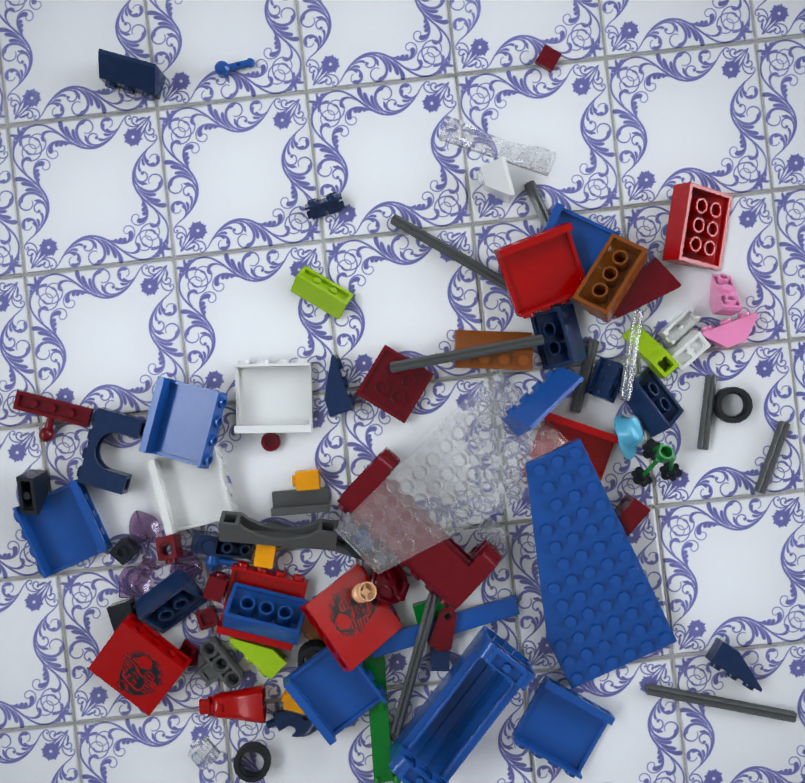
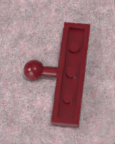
M17 390L13 409L47 417L45 427L39 431V438L43 442H50L54 439L53 425L55 419L89 427L94 411L93 408L22 390Z

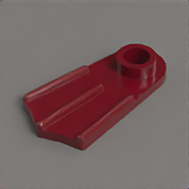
M444 607L440 610L428 641V645L438 652L452 649L456 612L451 607ZM450 613L451 615L449 618H445L444 614Z

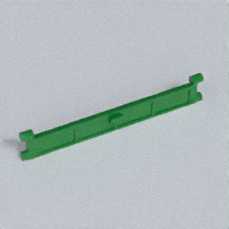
M371 654L365 659L366 671L369 669L375 677L374 682L377 686L381 684L387 693L385 657L383 655L373 658ZM386 694V704L381 700L369 710L374 783L391 781L393 783H401L397 775H393L389 768L391 741Z

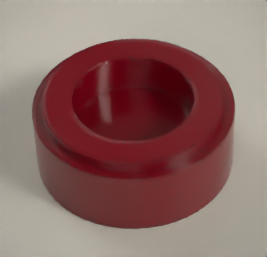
M266 433L261 439V445L266 451H275L281 444V439L276 433Z

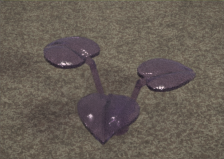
M139 510L132 514L129 522L130 536L136 543L146 541V547L142 556V562L138 566H128L121 571L119 575V598H132L145 593L151 586V578L149 576L154 570L167 565H171V574L177 569H181L194 578L203 572V567L198 557L188 550H183V557L177 558L176 563L165 564L164 562L156 565L152 558H147L150 539H155L159 535L160 523L153 515Z

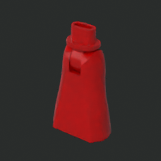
M264 685L219 692L213 696H208L206 699H200V714H208V716L222 719L265 723L267 717L266 688Z

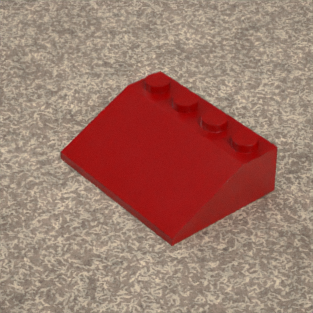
M692 182L675 184L662 261L721 271L732 195Z

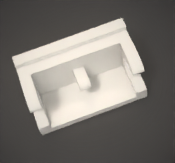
M692 306L685 307L657 333L669 347H672L701 319L700 316H696L693 313L695 309Z
M690 329L667 351L680 365L677 369L683 371L711 345L700 331Z

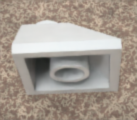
M501 157L481 166L480 173H477L479 185L482 184L485 191L505 203H510L515 194L506 157Z

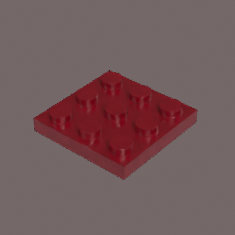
M384 345L355 394L405 423L434 374L423 367L392 373L390 370L391 362L408 358Z

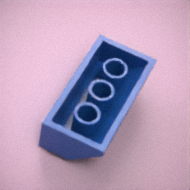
M559 367L556 370L550 369L544 375L545 379L542 382L539 380L531 387L533 391L530 394L526 392L518 399L520 403L517 406L512 405L505 411L507 415L502 420L517 437L532 430L584 378L563 367Z
M234 582L223 613L222 627L298 645L305 615L299 607L305 602H309V600Z

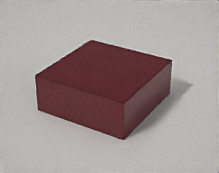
M545 44L535 64L551 73L562 54Z
M214 605L195 612L201 631L217 626L220 623Z

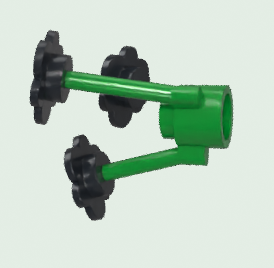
M648 439L646 444L642 445L644 450L643 457L646 459L650 458L653 462L646 470L636 467L635 471L631 473L634 477L633 482L637 485L641 484L642 487L652 483L649 472L658 463L664 464V466L659 468L663 480L670 479V481H675L676 478L682 476L679 465L674 463L677 457L674 455L673 448L669 445H664V443L655 442L654 439Z

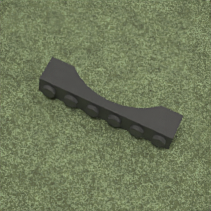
M222 511L219 521V541L336 551L339 520L318 519L301 526L279 527L258 522L242 512Z

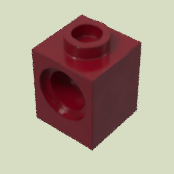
M180 534L155 538L158 561H165V564L176 563L177 558L183 557ZM169 545H171L172 547L171 554H168L167 547Z
M222 571L212 572L208 577L202 598L221 603L225 598L230 577Z

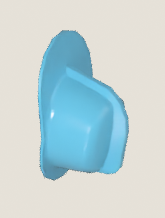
M619 414L614 419V428L620 450L626 459H633L636 454L637 445L643 439V428L637 417L627 418Z

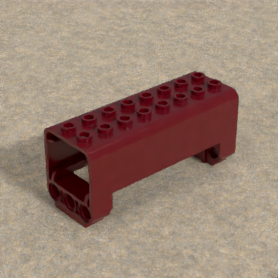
M386 446L340 495L337 500L339 503L338 507L344 513L349 512L354 517L352 520L359 527L363 525L368 530L367 534L373 540L378 539L382 543L381 547L388 554L392 552L397 557L396 561L402 567L407 566L411 570L410 574L417 581L421 579L425 583L424 587L431 594L436 593L440 598L439 601L446 608L450 606L453 610H456L496 568L502 556L487 539L477 547L474 546L467 554L394 486L387 477L400 463V459Z

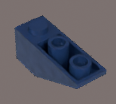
M331 355L324 397L330 417L353 410L352 406L355 405L352 394L348 395L346 387H349L347 377H342L340 369H343L341 359L336 358V355Z
M194 530L190 549L196 554L252 559L255 544L219 541V533Z
M716 637L705 656L710 661L709 665L718 671L720 669L725 670L726 675L735 681L737 678L742 680V685L752 691L755 688L761 692V686L740 652Z

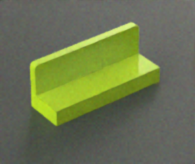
M304 266L296 275L291 288V292L336 319L341 318L345 308L354 296L353 293L307 266Z

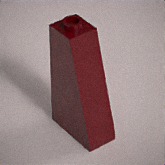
M656 257L650 259L642 267L612 319H617L678 289L681 284Z
M628 494L623 497L614 509L627 537L651 511L636 498Z

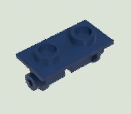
M333 192L327 194L324 199L314 198L308 200V204H305V210H310L307 212L308 218L315 220L326 216L325 208L328 209L329 215L342 211L345 205L343 201H339L342 199L341 193Z

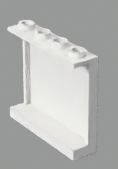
M277 359V363H269V360H257V364H250V360H238V364H233V367H235L236 426H234V434L313 432L312 363H307V359H296V363H288V359Z
M218 443L214 446L213 460L209 465V469L197 468V466L166 457L147 461L166 536L220 521L222 511L238 512L237 504L235 501L233 502L231 496L233 494L232 485L228 483L226 477L228 476V469L226 464L223 465L221 458L224 456L221 446H218Z

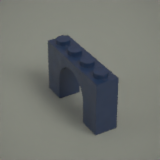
M105 407L98 408L93 414V427L87 435L89 441L82 453V458L84 459L82 466H79L77 471V482L121 495L127 493L132 474L108 467L101 457V445L104 439L112 433L136 439L142 438L147 419Z

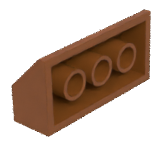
M612 233L572 299L591 315L609 323L647 261L648 249Z
M455 330L454 350L530 337L532 334L530 332ZM533 347L454 361V368L533 370Z

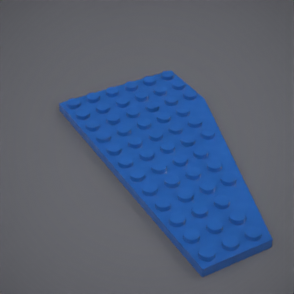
M580 438L526 462L525 469L546 638L571 688L580 686L677 642Z

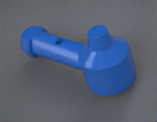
M252 58L230 64L225 61H219L215 65V71L219 77L226 78L230 75L231 71L254 67L255 61Z
M207 555L205 563L208 565V570L213 571L219 564L231 567L234 562L237 563L239 560Z

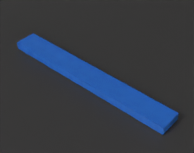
M510 595L457 611L454 634L519 615L520 612L515 596ZM451 614L445 615L444 617L449 618ZM437 619L432 620L427 642L429 641L430 635L432 633L433 627ZM420 624L399 629L372 653V657L377 658L413 647Z

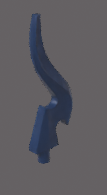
M288 710L274 711V718L266 721L268 729L277 726L278 730L281 731L287 726H293L295 732L292 734V737H305L317 730L309 719H305L302 714Z

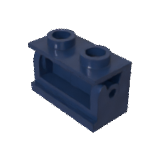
M600 356L599 361L595 365L592 378L587 384L586 392L596 398L614 403L628 368L619 362Z

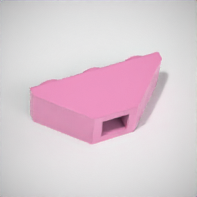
M727 274L711 275L709 306L712 314L732 316L742 310L732 278Z
M749 311L738 314V319L731 321V318L719 321L720 325L713 327L712 324L702 327L701 333L709 343L721 349L729 348L747 341L758 315L757 313L749 314Z

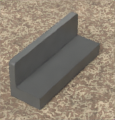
M329 487L296 491L295 489L272 492L273 507L271 508V517L329 512L331 510Z

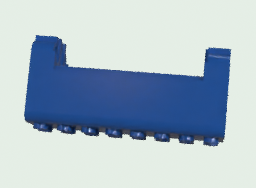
M483 626L390 746L389 768L403 783H449L450 778L518 690L521 688L524 691L536 676L529 660L488 627Z

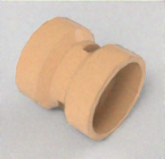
M367 581L356 584L352 589V597L358 603L372 601L377 594L376 586Z

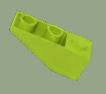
M637 323L622 335L624 340L659 379L666 378L680 366L668 351Z
M234 637L229 639L231 646L236 651L240 650L245 655L246 661L254 664L259 668V673L270 680L283 668L289 659L279 648Z

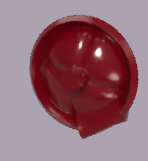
M393 563L381 564L374 570L371 577V583L376 586V598L385 604H396L400 601H405L410 584L405 572L398 565Z

